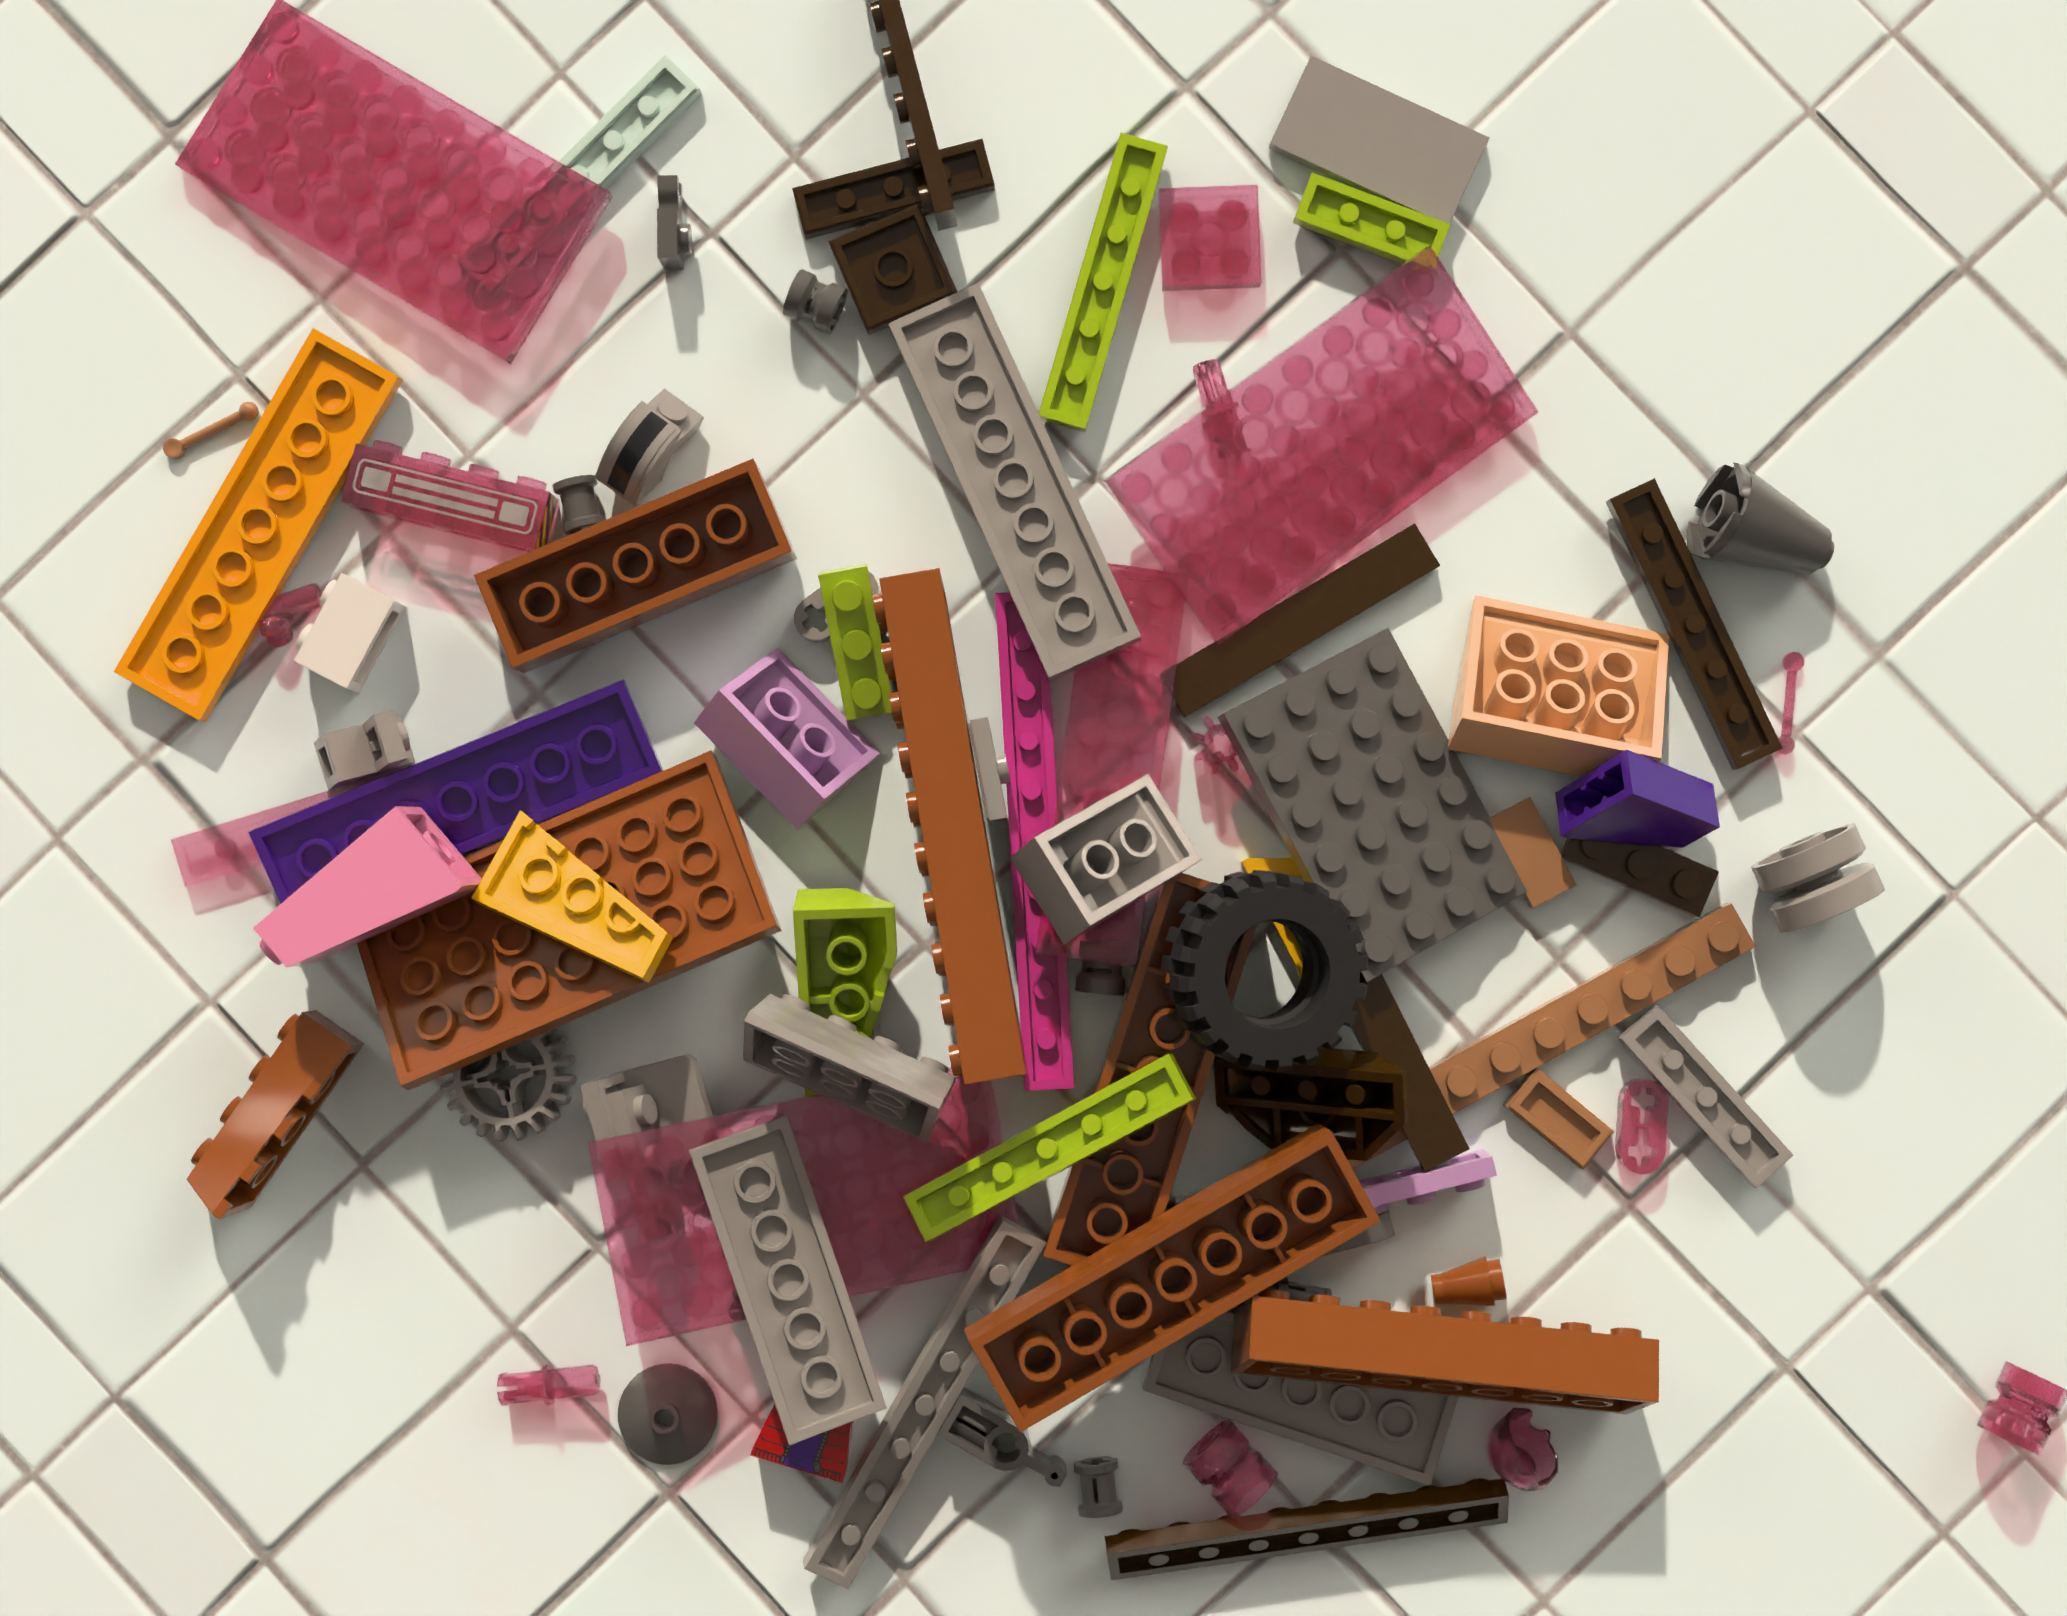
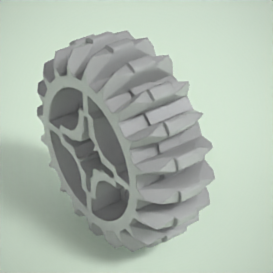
M554 1028L528 1039L538 1049L542 1059H525L518 1053L514 1045L491 1055L489 1066L481 1072L471 1074L472 1064L451 1072L453 1073V1080L442 1083L440 1089L442 1092L455 1090L458 1098L449 1101L447 1108L452 1111L464 1106L467 1111L459 1120L462 1126L469 1125L476 1118L479 1119L476 1127L477 1136H486L494 1125V1136L498 1142L507 1139L510 1127L517 1141L527 1138V1124L536 1134L545 1131L546 1127L542 1115L551 1121H557L561 1117L559 1109L552 1102L566 1105L572 1099L569 1093L560 1089V1085H573L577 1081L575 1075L563 1074L562 1067L576 1063L574 1055L561 1058L558 1052L559 1049L569 1044L568 1038L561 1037L552 1042L549 1037L556 1030ZM506 1060L509 1061L508 1068L516 1066V1069L530 1068V1071L518 1074V1077L511 1079L510 1086L507 1085L508 1080L501 1081L500 1077L487 1079V1076L499 1073V1070L506 1067ZM546 1073L545 1086L541 1096L529 1110L524 1112L522 1100L526 1099L525 1087L528 1080L533 1076ZM475 1088H490L494 1090L501 1100V1105H507L508 1114L498 1112L486 1105L476 1093Z

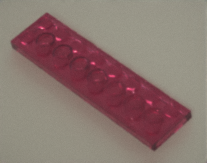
M1108 563L1141 635V641L1075 670L1053 827L1149 774L1160 791L1188 574ZM1146 895L1065 945L1043 910H1041L1036 954L1136 967Z

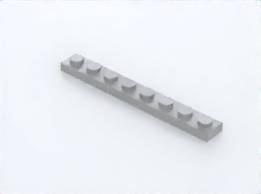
M999 1215L803 1559L805 1570L849 1589L979 1362L966 1337L964 1328L1015 1299L1046 1245L1043 1236Z

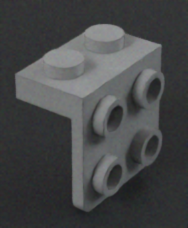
M685 1054L610 1074L580 1085L583 1094V1109L592 1126L597 1144V1158L599 1164L604 1169L607 1183L626 1179L628 1175L606 1094L643 1084L645 1094L651 1095L656 1102L658 1117L654 1123L658 1143H662L668 1150L670 1163L691 1158L689 1149L719 1139L699 1065L693 1055Z

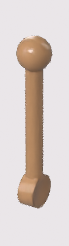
M243 402L239 407V411L182 440L168 439L163 445V451L166 456L172 459H180L184 456L186 448L242 420L252 421L256 419L259 414L258 407L253 402Z

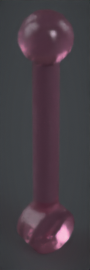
M1791 652L1785 655L1782 660V666L1787 671L1781 736L1778 738L1783 748L1778 750V752L1783 755L1792 753L1795 748V741L1791 738L1797 671L1802 669L1805 663L1803 656L1798 652Z

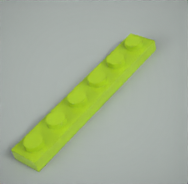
M1120 132L1040 406L1039 416L1041 420L1086 432L1167 154V145Z
M1169 1053L908 1193L903 1198L925 1242H930L1193 1102L1196 1098L1173 1054Z

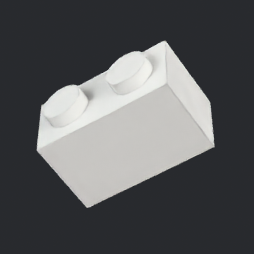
M341 573L337 581L332 580L324 589L319 601L322 609L314 624H308L300 633L296 642V650L299 652L294 661L348 690L360 693L406 606Z

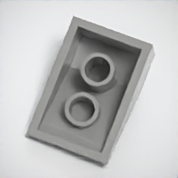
M1149 774L1037 835L1010 857L1064 945L1202 860Z

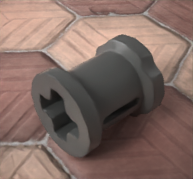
M595 475L570 477L552 485L553 492L560 495L566 519V523L562 526L565 535H571L606 520V517L599 513L594 493V487L598 484L597 479L594 478Z
M1102 1456L1074 1462V1473L1080 1475L1083 1502L1078 1506L1079 1516L1100 1518L1113 1516L1123 1511L1122 1501L1117 1499L1114 1471L1119 1468L1118 1458Z

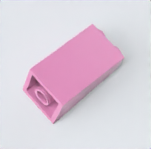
M395 806L254 926L253 929L262 938L258 942L261 950L275 964L280 965L283 963L288 968L314 963L474 892L482 878L421 807Z

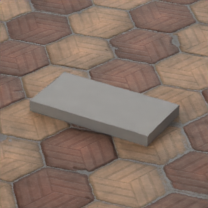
M1310 56L1268 149L1350 187L1450 224L1490 137L1316 57Z

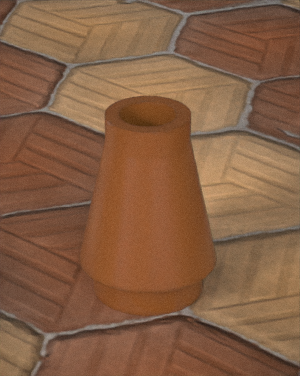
M1484 1256L1446 1272L1431 1275L1436 1305L1447 1303L1496 1306L1495 1301L1507 1299L1500 1259L1487 1261V1257Z

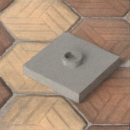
M988 717L970 720L968 726L986 819L991 824L1008 821L1001 785L1011 783L1005 753L995 754Z

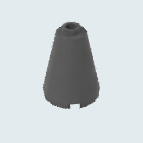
M1733 462L1734 467L1725 464L1719 467L1708 479L1694 505L1702 509L1698 523L1695 524L1689 521L1687 527V547L1691 554L1707 560L1808 575L1824 568L1829 563L1835 547L1830 529L1748 467Z

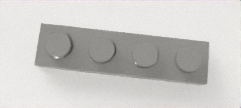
M1658 1005L1650 1007L1617 1037L1751 1187L1757 1189L1793 1156L1791 1151Z

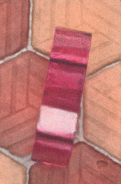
M1644 1078L1632 1079L1624 1084L1618 1096L1615 1137L1616 1158L1624 1168L1641 1175L1656 1171L1663 1163L1666 1152L1668 1097L1664 1088L1655 1081ZM1642 1087H1646L1647 1095L1655 1098L1654 1106H1647L1644 1110V1123H1640L1639 1107L1631 1105L1632 1096H1639L1642 1092ZM1639 1129H1643V1143L1652 1147L1651 1156H1643L1641 1164H1637L1635 1157L1628 1155L1629 1146H1637Z

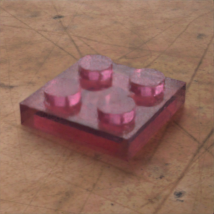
M1258 185L1159 188L1158 209L1162 291L1258 288L1261 286Z

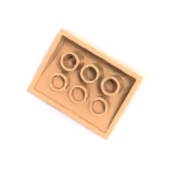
M1475 595L1452 707L1448 750L1581 777L1625 750H1630L1660 762L1662 758L1669 635Z

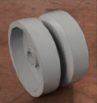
M1855 823L1801 838L1751 866L1763 892L1774 893L1795 887L1775 899L1770 906L1771 913L1781 933L1806 928L1833 918L1870 901L1885 891L1874 864L1861 863L1840 869L1859 858L1866 849Z

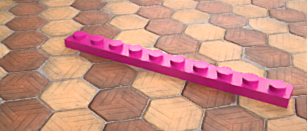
M1003 592L995 593L1004 753L1011 783L1006 784L1010 856H1013L1034 837L1054 827L1059 822L1050 681L1010 593ZM1011 861L1020 1027L1028 1073L1023 1075L1024 1091L1074 1088L1066 944L1064 945Z

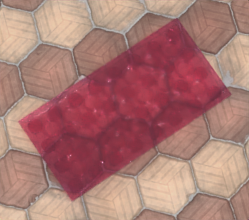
M276 0L175 163L184 172L510 365L613 198L607 189L283 0Z
M1429 246L1422 249L1103 480V483L1211 639L1219 645L1538 413V410L1432 247Z
M950 1066L948 1067V1074L953 1076L952 1068ZM963 1075L954 1076L956 1080L928 1143L819 1094L589 1141L588 1146L626 1346L746 1320L688 1150L784 1115L788 1117L849 1297L967 1271L999 1215L1019 1224L1014 1197L930 1242H925L903 1196L1003 1143L991 1081L964 1085Z

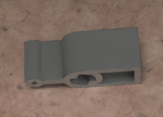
M965 1387L938 1432L940 1437L996 1469L1010 1471L1024 1464L1045 1476V1480L1049 1485L1061 1487L1067 1476L1066 1464L1061 1457L1057 1455L1048 1456L1030 1446L1027 1429L1020 1433L1007 1411ZM1002 1433L1015 1435V1446L1017 1449L1007 1453L999 1451L998 1439L996 1437Z

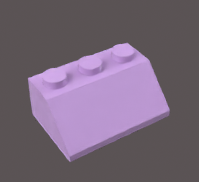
M778 647L719 689L694 722L797 830L832 802L880 755V752L850 721H846V717Z

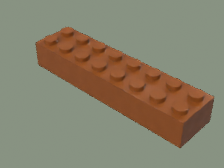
M1181 873L1161 885L1093 1092L1094 1094L1170 1053L1173 1054L1196 1100L1069 1167L1045 1240L1046 1245L1043 1248L1044 1257L1073 1266L1165 1212L1215 1055L1190 1039L1191 1033L1180 1027L1173 1017L1172 1013L1176 1009L1175 1004L1166 1000L1162 986L1170 982L1169 973L1161 971L1162 955L1171 956L1173 942L1165 940L1170 926L1179 928L1184 920V917L1178 912L1187 901L1196 903L1201 899L1199 890L1209 884V881ZM1258 924L1249 928L1237 939L1227 958L1225 983L1232 1003Z
M1317 1123L964 1328V1332L1013 1422L1021 1433L1369 1229L1381 1220L1332 1131Z
M1265 1289L1259 1292L1258 1296L1251 1297L1234 1312L1231 1373L1625 1415L1659 1402V1340L1642 1338V1331L1639 1329L1612 1328L1610 1329V1334L1593 1333L1592 1325L1579 1322L1561 1323L1560 1329L1542 1327L1541 1319L1533 1317H1512L1510 1323L1492 1322L1491 1314L1478 1311L1461 1312L1460 1318L1441 1316V1309L1432 1306L1410 1307V1313L1391 1311L1390 1303L1376 1300L1360 1301V1307L1340 1305V1298L1330 1295L1309 1296V1302L1289 1300V1292L1275 1289Z

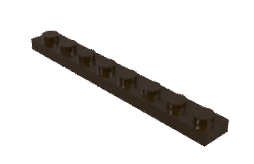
M1477 1478L1460 1485L1446 1487L1423 1486L1411 1492L1391 1495L1375 1493L1363 1499L1343 1502L1326 1500L1315 1506L1294 1509L1277 1507L1266 1513L1246 1516L1229 1514L1212 1521L1198 1523L1175 1522L1164 1528L1143 1531L1127 1529L1116 1535L1104 1536L1111 1580L1508 1523L1509 1494L1504 1478L1494 1480Z

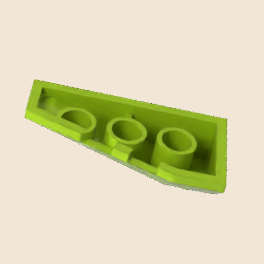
M849 888L798 889L793 908L798 998L811 1007L810 1012L825 1019H828L830 1015L846 1019L856 1026L855 1032L871 1039L884 1000L889 977L897 957L895 904ZM804 1088L805 1097L821 1096Z

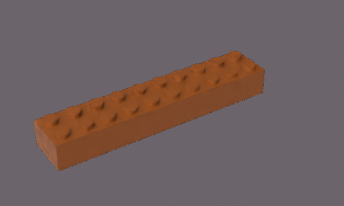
M940 568L879 578L881 593L872 594L874 610L881 633L888 632L890 640L888 643L881 644L882 658L889 681L896 680L898 692L889 693L891 711L897 730L905 729L906 742L897 743L902 773L905 774L906 779L913 778L915 789L914 792L906 793L910 822L913 823L914 828L921 827L923 842L914 843L916 860L922 877L929 876L932 892L923 893L927 923H930V926L938 925L940 942L931 944L936 974L939 976L946 975L949 993L940 994L942 1015L945 1025L955 1026L957 1044L948 1045L953 1076L963 1075L964 1085L1028 1074L948 605Z

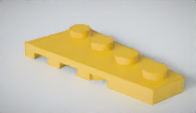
M521 810L471 897L477 904L647 983L653 977L673 939L662 927L615 890Z

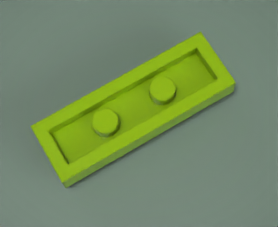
M1313 172L1293 220V223L1429 275L1434 270L1451 225Z
M867 564L818 572L846 721L891 713L889 693L892 692L882 658V640L874 610L873 592Z

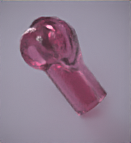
M312 583L275 597L259 622L260 633L262 636H266L269 645L283 647L289 644L293 639V630L290 624L295 616L321 607L319 601L322 592L317 583Z

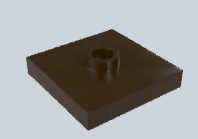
M919 203L828 241L868 335L889 327L888 323L957 293V289Z

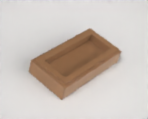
M1531 797L1489 818L1527 890V893L1523 894L1530 908H1535L1577 885Z
M1535 1068L1526 1075L1503 1104L1505 1108L1582 1170H1584L1614 1133L1610 1127L1538 1068Z

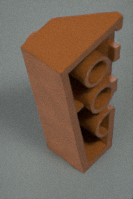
M317 1010L302 1012L300 1016L293 1014L285 1022L277 1035V1038L282 1041L271 1057L265 1055L255 1065L248 1077V1080L253 1082L243 1098L237 1096L230 1102L220 1117V1122L224 1125L214 1140L211 1138L206 1139L191 1159V1163L195 1167L186 1180L210 1213L218 1219L226 1218L253 1206L364 1045L362 1041Z

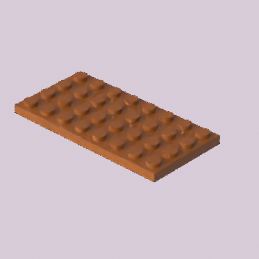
M712 750L538 824L673 938L649 983L477 904L471 898L474 892L357 944L401 1087L409 1091L782 931L720 764ZM503 840L463 856L481 878H483Z

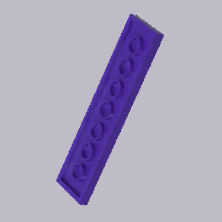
M622 679L255 828L248 833L281 904L395 806L421 807L455 848L463 854L506 836L520 810L535 823H539L662 772L663 768L625 679Z

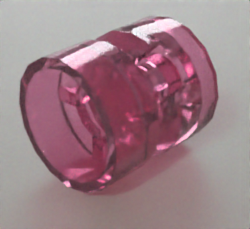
M2005 1361L1994 1385L1999 1396L1997 1399L1987 1400L1976 1425L2041 1456L2052 1432L2047 1420L2050 1417H2059L2067 1399V1389Z
M1227 1419L1207 1432L1187 1453L1182 1464L1202 1486L1210 1484L1213 1486L1211 1496L1231 1518H1234L1252 1507L1270 1489L1277 1479L1278 1472L1259 1451L1249 1452L1247 1450L1249 1440L1230 1419Z

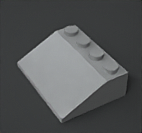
M769 994L748 1012L744 1020V1061L928 1143L956 1080V1077L948 1074L949 1069L947 1066L932 1058L922 1057L919 1061L901 1053L903 1048L888 1038L876 1036L872 1040L855 1032L857 1028L854 1024L841 1017L830 1015L828 1019L814 1014L810 1012L811 1007L806 1002L791 995L784 994L781 999Z

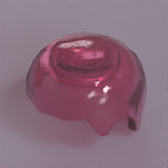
M1513 1407L1488 1433L1486 1456L1494 1471L1513 1487L1523 1491L1542 1490L1558 1474V1456L1550 1443L1551 1432L1548 1429H1536L1531 1425L1530 1419L1533 1416L1531 1409Z

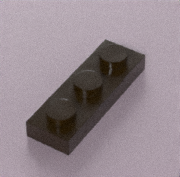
M1566 839L1560 853L1563 859L1569 863L1693 917H1700L1719 873L1715 869L1662 846Z

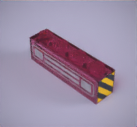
M374 440L372 447L355 444L341 502L351 508L524 552H530L547 545L559 500L549 491H545L547 483L525 476H518L516 483L498 479L499 471L477 464H470L468 471L450 467L451 459L429 452H422L420 459L402 455L403 447L381 440Z

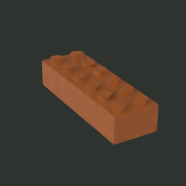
M750 459L477 573L474 577L511 667L526 673L797 559V556L761 470L755 460Z

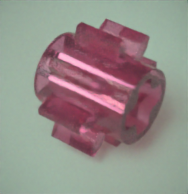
M1204 717L1203 723L1208 731L1204 735L1193 733L1190 736L1192 741L1201 743V751L1193 757L1194 762L1204 758L1212 762L1210 766V774L1212 775L1216 774L1220 764L1227 763L1233 772L1239 769L1238 763L1234 758L1237 753L1232 744L1228 747L1230 756L1227 757L1221 751L1212 754L1208 746L1214 741L1212 732L1217 731L1221 737L1227 735L1221 724L1215 725L1210 717Z

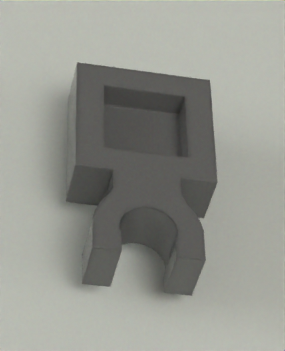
M657 175L659 208H657V258L664 270H684V254L692 253L691 225L684 224L682 219V184L679 183L677 175Z

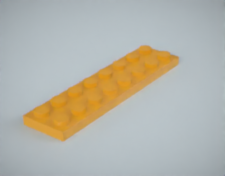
M314 328L311 330L114 670L116 674L195 719L203 722L207 721L347 479L355 446L363 451L402 384L403 379Z

